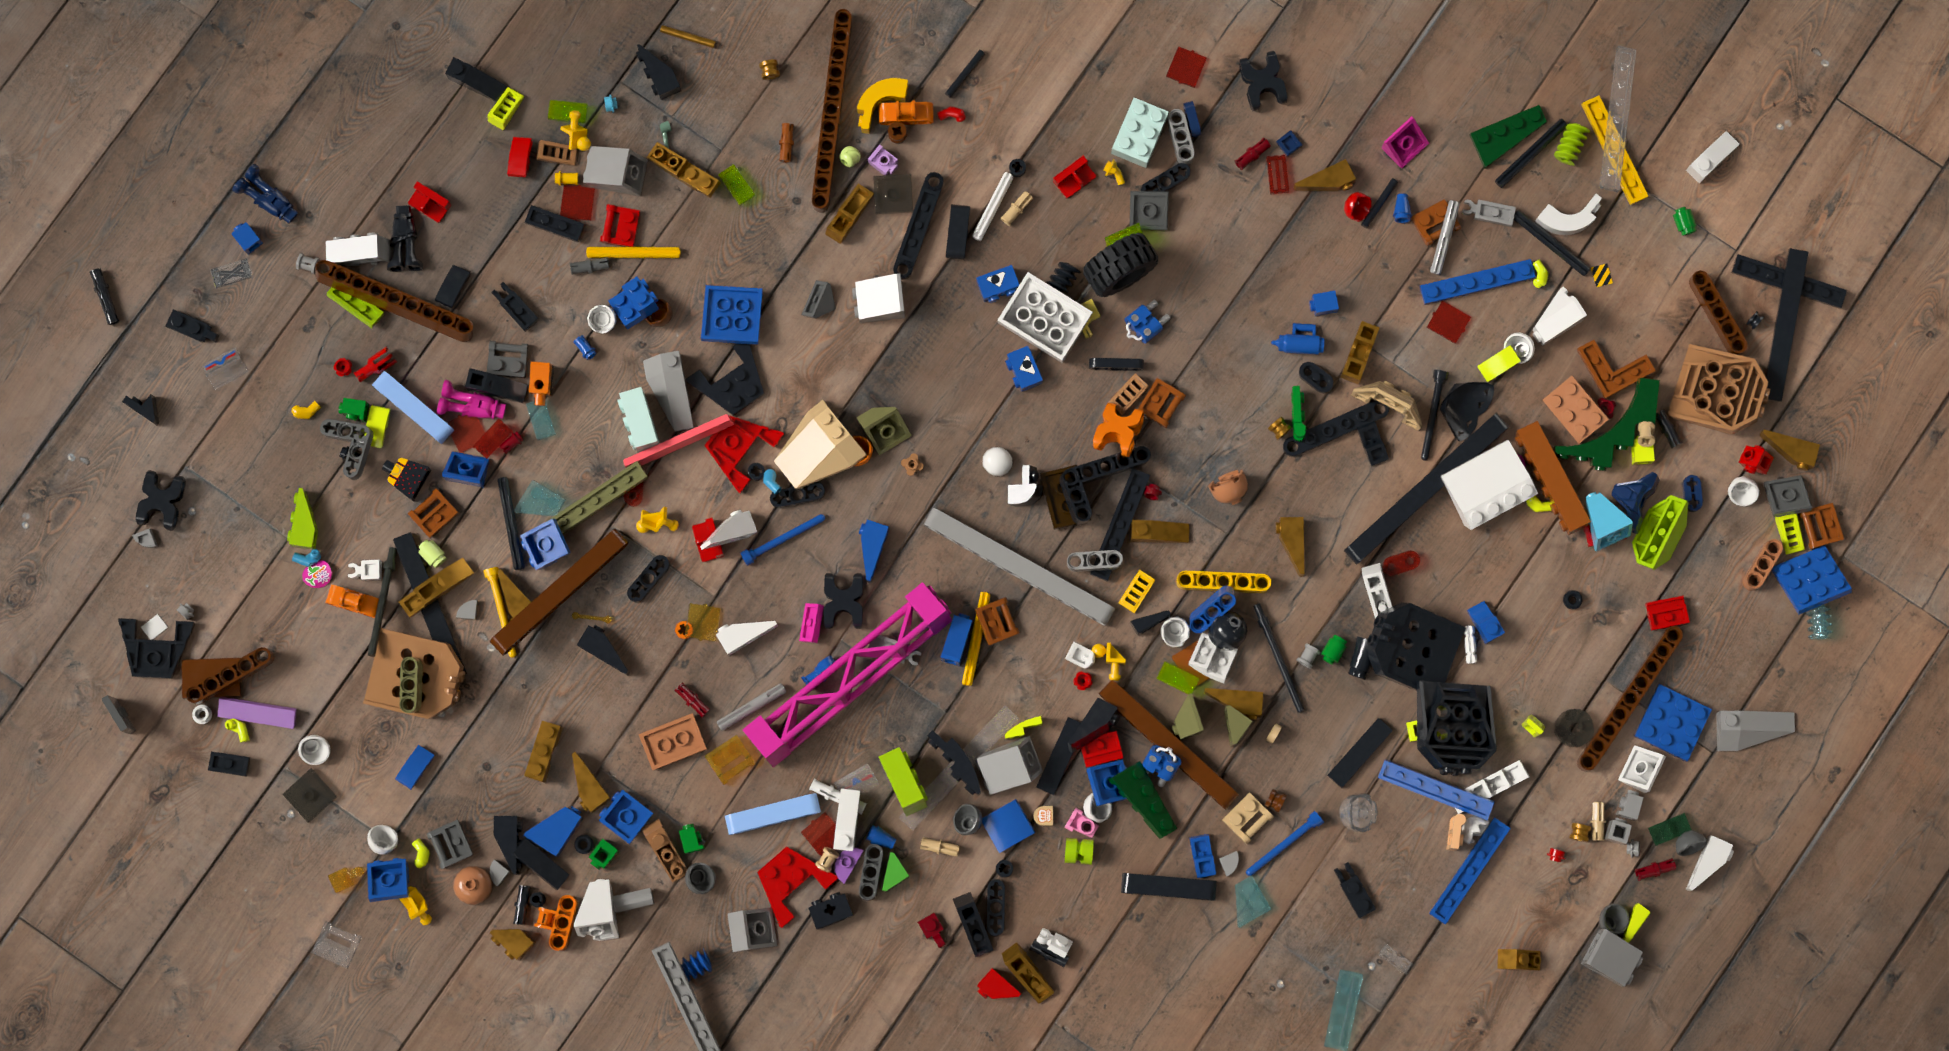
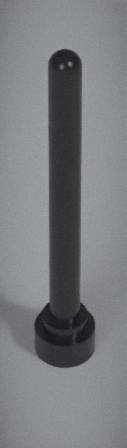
M1434 370L1432 378H1434L1435 387L1421 454L1423 461L1429 458L1442 386L1449 376V372Z

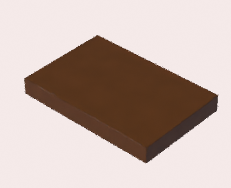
M240 658L182 660V698L186 699V691L190 686ZM229 671L226 674L227 681L234 678L233 671ZM212 681L209 684V689L211 691L216 689L217 682ZM241 682L213 698L241 697ZM194 691L192 698H199L200 691Z

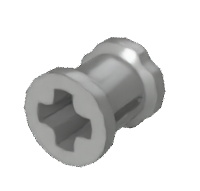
M300 253L296 261V269H304L315 274V266L320 259L317 257L315 259Z
M1306 643L1304 652L1296 661L1311 669L1315 657L1321 652Z

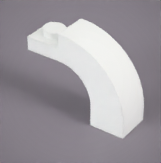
M1595 194L1581 212L1573 215L1563 214L1548 204L1535 220V223L1544 230L1557 235H1571L1581 232L1596 219V216L1593 214L1601 207L1599 202L1602 198Z

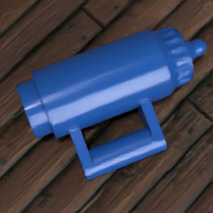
M1293 323L1292 334L1279 335V339L1271 341L1272 345L1278 347V351L1285 353L1318 355L1324 351V338L1316 336V324ZM1296 331L1312 332V335H1298L1295 333Z

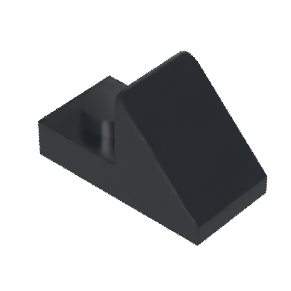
M150 394L144 404L135 396L132 399L125 396L122 401L124 404L156 426L159 424L155 396Z

